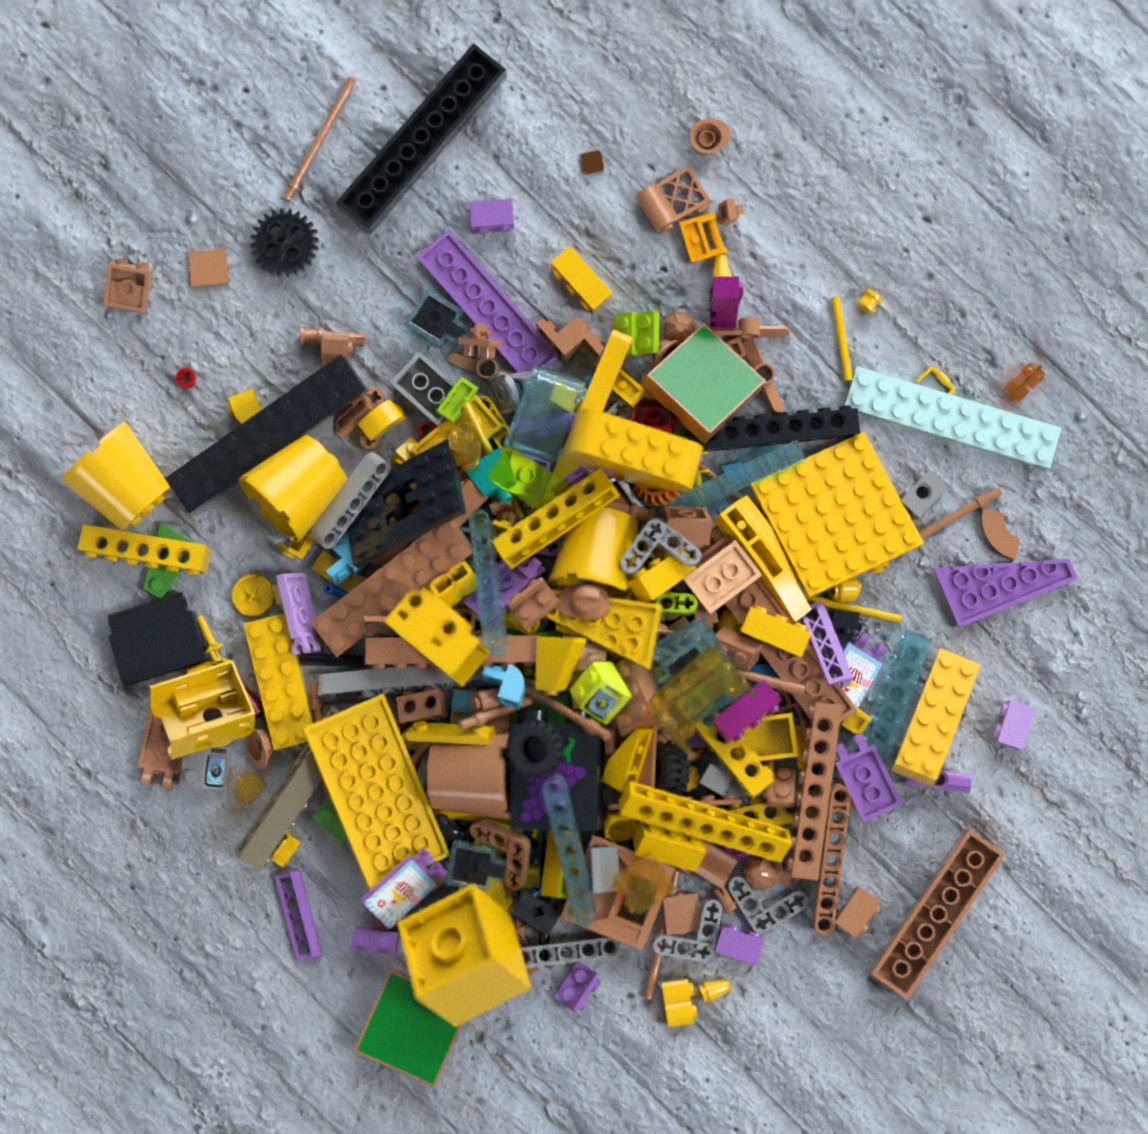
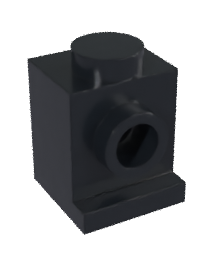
M833 610L831 613L833 628L835 632L836 629H839L841 634L852 635V631H861L863 619L859 618L860 613Z

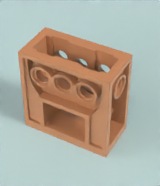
M592 834L560 918L643 951L675 867L636 856L635 851ZM591 848H618L619 891L593 893V888L589 886V880L592 878ZM632 875L657 884L641 924L617 915ZM584 898H590L593 901V905L589 909H584L581 906V901Z

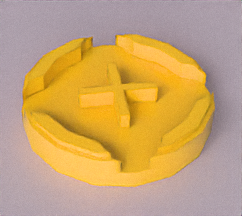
M247 574L239 578L232 590V602L235 608L242 614L250 617L261 616L267 613L275 600L271 582L258 574Z

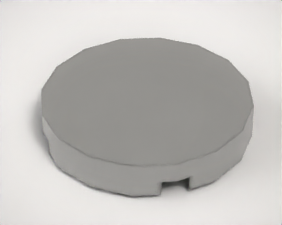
M504 371L492 374L489 379L491 385L488 388L490 399L497 410H502V414L515 412L519 406V393L514 380Z

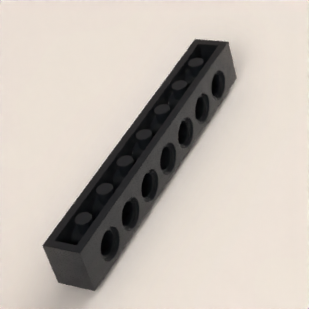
M851 405L840 406L839 410L830 411L829 407L819 408L817 409L818 412L809 413V410H799L794 415H788V412L775 413L774 417H767L766 414L754 415V419L746 420L745 416L732 418L733 421H727L714 435L713 440L707 441L705 444L687 428L686 437L687 440L701 445L703 452L853 437L860 434L858 409L852 408ZM831 418H839L841 426L834 427L831 424ZM810 420L819 421L820 428L817 430L812 429L809 425ZM796 422L799 425V430L796 432L791 431L788 428V423ZM767 425H776L778 432L776 434L769 433ZM753 426L757 434L749 436L746 434L745 428ZM731 428L735 431L736 436L734 438H727L724 435V430Z

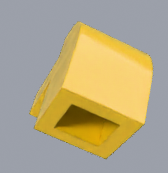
M387 400L366 415L358 425L370 440L381 437L392 426L402 423L406 417L399 405L391 402V400Z

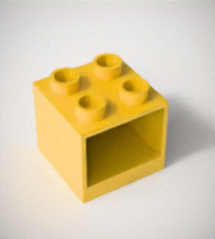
M475 884L398 922L416 999L456 1027L532 989L511 914Z

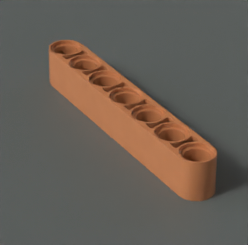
M840 783L831 785L819 877L816 881L812 924L820 935H828L833 931L836 918L851 799L849 790ZM836 791H844V796L841 799H834ZM841 812L839 820H831L833 813ZM831 834H839L837 841L829 842ZM829 855H836V860L833 863H826ZM827 876H832L833 882L831 884H823ZM831 898L827 906L821 905L822 899ZM820 920H828L826 926L818 927V922Z

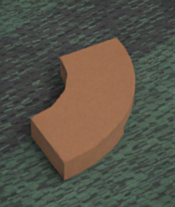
M982 508L981 527L991 547L1002 556L1015 560L1020 538L1013 536L1006 529L1004 513Z

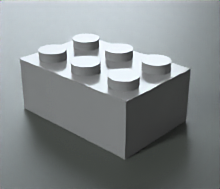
M418 352L390 384L394 390L437 427L445 418L438 414L436 410L455 383L422 353Z

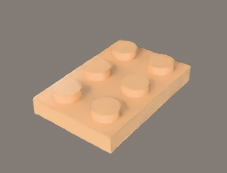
M735 540L684 578L683 581L710 615L761 577L762 574Z

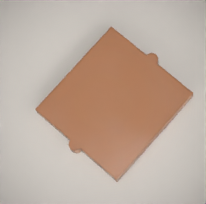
M226 249L188 252L190 266L188 271L190 272L192 288L229 284V265L227 264Z
M679 892L677 895L663 897L665 934L681 933L685 935L686 932L696 931L699 917L698 893L681 894Z

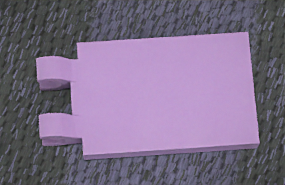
M283 573L277 575L291 639H295L292 645V653L294 655L300 654V645L304 654L311 653V644L314 651L321 650V645L317 639L319 633L311 624L316 617L305 573Z

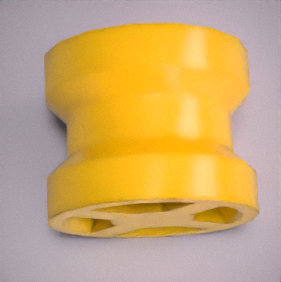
M866 288L863 291L862 298H858L856 304L863 311L873 315L876 311L875 307L880 305L883 299L873 290Z

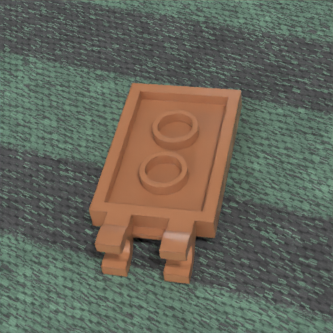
M151 708L149 709L138 762V768L144 769L141 784L152 786L153 774L163 775L162 787L173 790L175 774L181 775L183 756L171 760L168 753L171 743L161 719L153 716Z

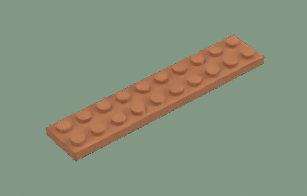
M726 535L703 552L696 567L699 568L733 542L731 538ZM760 577L725 603V606L740 626L748 608H755V605L767 609L766 614L773 617L775 614H779L788 618L787 623L795 625ZM761 642L763 644L760 653L780 679L805 685L803 696L793 693L791 695L807 716L809 706H813V701L841 705L840 722L858 710L839 684L827 686L814 650L809 643H807L802 657H797ZM819 720L817 723L818 730H826L828 727L827 720Z

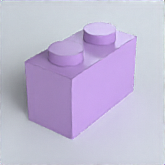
M1012 700L1006 701V704L1003 703L999 712V716H1002L1000 724H996L993 731L994 742L1017 750H1023L1035 708Z

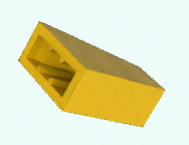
M537 637L536 690H544V695H557V691L567 690L585 646L586 638Z

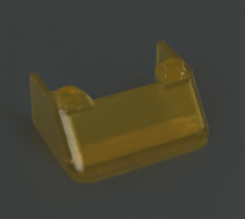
M712 646L660 688L651 697L649 705L669 736L690 756L693 752L685 740L694 734L696 726L693 719L725 692L734 697L746 690L754 700L758 696L726 656L717 647Z

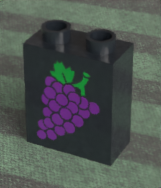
M582 709L572 710L588 720L591 719V715ZM521 710V721L509 723V736L521 724L541 720L544 723L552 724L554 729L557 728L560 731L558 734L560 737L563 736L564 741L562 743L565 745V750L563 751L564 758L560 761V765L554 771L542 777L531 778V776H523V773H517L514 770V765H510V830L601 829L604 826L603 739L596 734H589L584 730V727L565 717V721H548V710ZM596 721L600 724V727L603 728V723L601 721ZM531 736L524 743V752L531 761L540 762L547 755V745L541 737Z

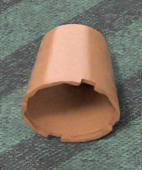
M509 731L496 733L488 745L433 743L426 763L427 794L431 806L435 809L510 820V757L506 755V752H508L506 743L509 742Z

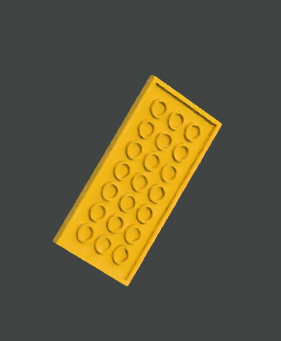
M380 694L302 728L369 891L405 857L410 855L414 858L423 847L435 859L430 864L450 856L384 694Z

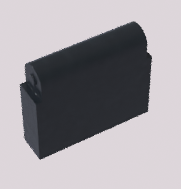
M183 592L107 615L112 633L108 638L123 686H130L197 665L203 661H209L200 628L196 621L195 612L189 610Z

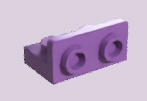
M577 961L554 998L572 1009L575 1013L578 1009L582 1011L589 1001L586 998L589 992H595L601 983L598 980L600 974L582 962Z

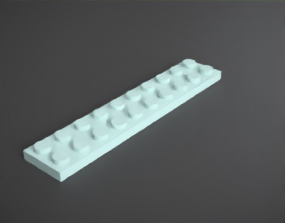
M858 366L855 369L845 405L857 408L859 413L1048 470L1051 467L1062 429Z

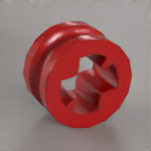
M182 368L177 372L176 381L182 388L188 389L196 384V375L191 369ZM183 374H186L187 376L191 374V377H189L190 381L188 383L186 381L181 382V380H183V378L181 377Z
M425 421L418 426L417 433L421 440L425 438L422 436V428L426 427L427 429V426H429L432 432L436 428L433 423Z

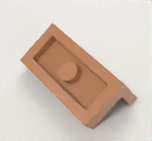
M704 840L706 854L695 873L722 889L738 860Z

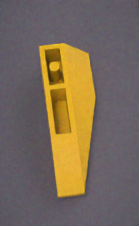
M746 495L720 513L714 522L725 536L728 535L733 542L735 540L738 542L761 572L762 576L760 579L791 620L795 623L812 610L774 529L750 498Z

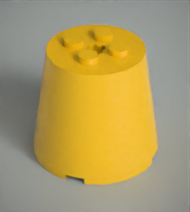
M126 422L120 424L98 442L101 445L92 454L87 451L61 478V482L122 531L130 525L134 527L143 519L141 516L147 517L154 510L153 508L166 498L164 495L171 488Z
M303 435L239 478V483L249 499L255 498L260 504L258 510L288 539L291 541L294 539L296 543H299L327 509L348 479L334 455L329 454L317 440L308 435Z
M603 507L567 531L551 571L548 584L551 587L571 584L593 585L602 588L609 598L634 596V592L628 582L635 577L633 574L627 575L621 571L620 560L637 538V519L625 512ZM635 554L629 561H626V567L628 569L630 567H634L633 563L636 560Z

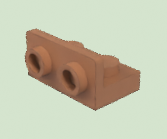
M543 578L532 581L523 592L512 596L507 603L526 630L561 604Z
M769 760L768 768L774 774L772 777L774 781L763 791V798H767L768 807H794L796 767H774V760Z

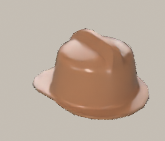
M571 584L565 587L558 597L561 602L558 606L560 611L564 615L573 618L598 619L608 611L610 606L607 593L602 588L593 585Z

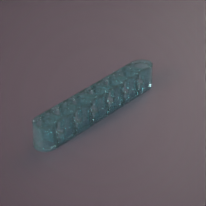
M795 440L694 487L690 492L681 493V497L675 496V503L668 501L667 506H707L804 461L806 457L798 440Z
M475 510L469 517L483 643L493 656L499 657L506 653L508 643L497 551L492 542L495 540L492 520L484 510ZM481 520H485L482 525H477ZM483 540H488L484 545H480ZM485 560H490L487 565H482ZM487 580H492L489 585L484 586ZM490 600H495L492 605L487 606ZM497 620L494 626H489L490 622ZM500 640L497 646L491 647L494 641Z
M553 774L547 778L543 785V795L574 919L580 926H589L595 918L597 907L566 782L562 776ZM549 784H557L559 786V790H552ZM554 805H562L565 811H557ZM560 826H567L570 832H562L560 830ZM565 847H572L575 853H567ZM577 868L580 871V874L574 875L571 873L570 869ZM582 889L586 895L580 896L575 890ZM587 910L591 916L585 917L580 911Z

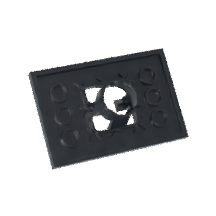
M446 439L390 469L388 475L347 529L352 561L355 567L360 568L467 513L453 444L450 440ZM415 482L416 488L413 490L409 485ZM393 493L401 499L398 505L395 501L386 504V498ZM419 504V511L408 516L411 509L415 505ZM392 517L398 520V522L390 525V519Z

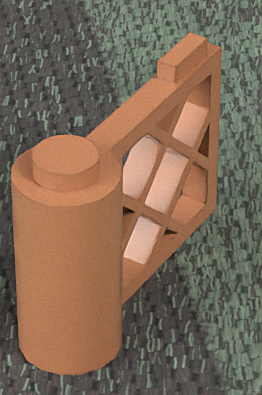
M689 166L657 184L643 189L635 196L657 233L662 232L663 234L672 230L675 222L695 211L699 214L708 209V204L711 202ZM687 173L691 179L690 187L678 184L679 177ZM664 185L674 187L673 195H664L660 188ZM677 188L689 191L687 200L675 198ZM691 192L699 193L703 201L700 203L690 202ZM673 203L685 204L684 212L677 215L672 208Z

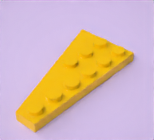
M552 590V592L558 598L561 591ZM609 598L610 606L608 611L598 619L569 617L564 615L558 606L544 616L648 670L651 669L662 605Z

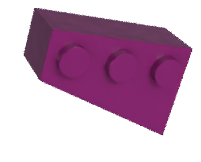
M739 276L713 277L709 289L710 328L736 327L738 307L743 296V283H739Z
M764 679L714 718L711 724L728 744L731 741L736 743L745 736L744 732L750 727L754 729L762 722L761 719L767 714L770 716L779 709L778 704L781 699Z

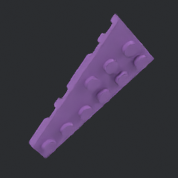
M1070 559L933 568L957 628L1078 579Z

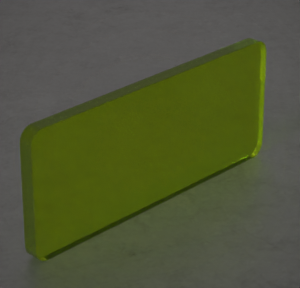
M511 446L505 447L488 473L489 480L535 509L542 508L573 486Z

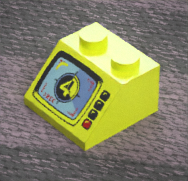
M592 662L569 690L579 708L604 724H608L632 697L612 662Z

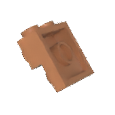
M115 258V261L108 263L103 305L146 313L149 291L152 289L154 268H149V264L145 262H136V265L128 264V260L122 258Z

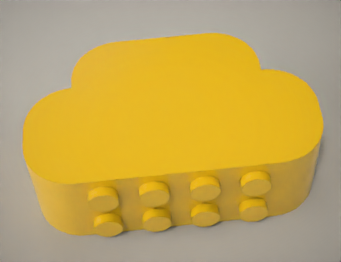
M580 409L575 415L565 455L579 461V465L585 469L596 471L602 468L607 476L637 486L651 489L663 488L670 491L687 493L693 489L703 447L693 441L604 412Z

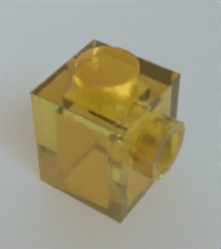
M249 770L245 776L241 774L233 783L236 786L233 789L236 793L234 797L243 805L246 802L252 804L268 786V783L254 771Z

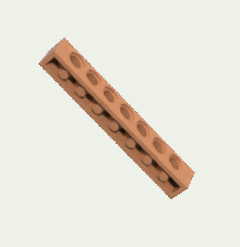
M813 701V706H809L808 719H811L810 728L806 727L805 740L808 741L807 749H803L802 762H805L804 771H800L799 784H802L801 793L797 792L796 806H799L798 814H794L793 827L796 830L795 836H791L792 845L790 849H793L792 858H788L787 871H790L789 874L792 877L818 880L842 711L841 705ZM821 719H826L828 722V727L824 731H819L817 728V723ZM818 741H823L825 748L822 752L817 753L814 750V745ZM814 763L822 765V770L818 774L811 772V767ZM813 784L818 785L819 792L815 796H810L808 788ZM809 806H814L816 809L815 815L810 818L806 817L805 810ZM806 828L813 830V835L809 839H803L802 832ZM802 850H809L810 857L806 861L799 859V854Z

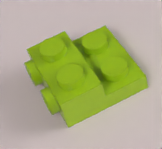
M659 311L615 314L612 328L633 337L625 359L658 354Z

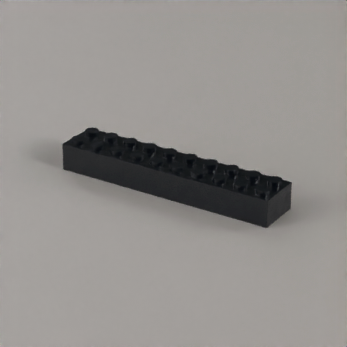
M473 43L335 202L337 208L371 235L506 79V69Z
M341 354L165 477V480L189 514L196 513L237 484L242 475L301 436L313 431L369 390L345 355Z

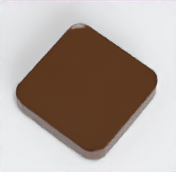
M600 150L581 154L580 158L584 174L588 175L604 171Z

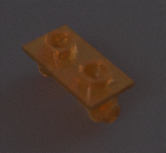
M1032 362L1025 365L1021 369V373L1009 380L1001 392L1011 395L1009 399L1013 403L1020 402L1030 392L1026 387L1027 384L1033 389L1044 379L1045 372L1040 369L1042 365Z

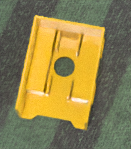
M425 587L419 592L411 591L406 594L404 599L384 621L397 634L462 687L490 654L482 643L469 633L473 627Z
M233 660L150 686V708L153 716L160 718L171 743L168 748L171 760L204 751L208 748L228 745L237 738L249 736L254 731L255 712ZM211 708L217 709L222 713V718L210 722H205L203 719L204 712Z

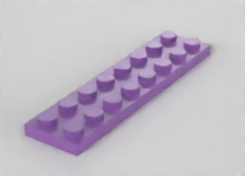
M449 229L417 256L421 264L475 325L477 323H484L487 326V330L491 331V335L487 336V339L502 340V346L496 347V349L517 373L542 368L545 371L560 358V355Z

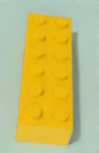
M285 613L244 623L273 749L278 751L308 743L302 728L315 722L299 656L292 653V645L295 639H291Z
M939 649L891 771L933 787L939 776L981 664L944 649Z

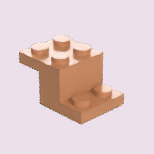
M575 317L558 333L556 332V326L550 320L546 322L542 318L536 323V329L560 355L564 363L583 346L597 361L601 359L605 350V343L598 335L595 337L590 332L591 328L584 319L580 321Z

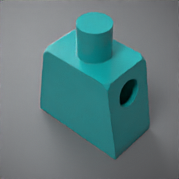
M498 447L464 469L485 496L491 499L497 496L501 504L507 503L513 498L508 489L516 484V479L506 451Z

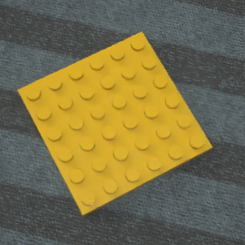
M865 432L750 483L751 490L769 524L774 529L808 598L861 575L924 544Z

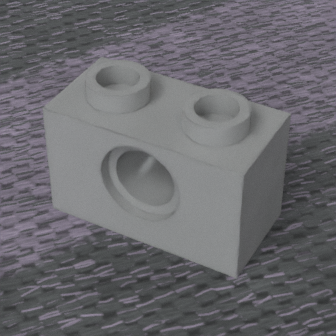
M930 469L926 473L921 471L913 480L916 482L911 489L907 486L899 495L907 512L916 520L949 487ZM918 488L924 489L927 494L926 498H919L916 490Z
M711 763L707 764L698 781L699 784L720 796H723L724 793L728 794L734 785V782L731 781L732 775Z

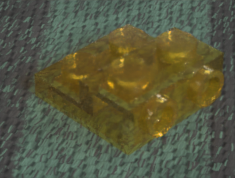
M648 852L632 865H628L612 877L614 880L612 887L619 895L621 893L626 898L624 904L631 913L635 911L636 914L640 915L676 889L651 852Z

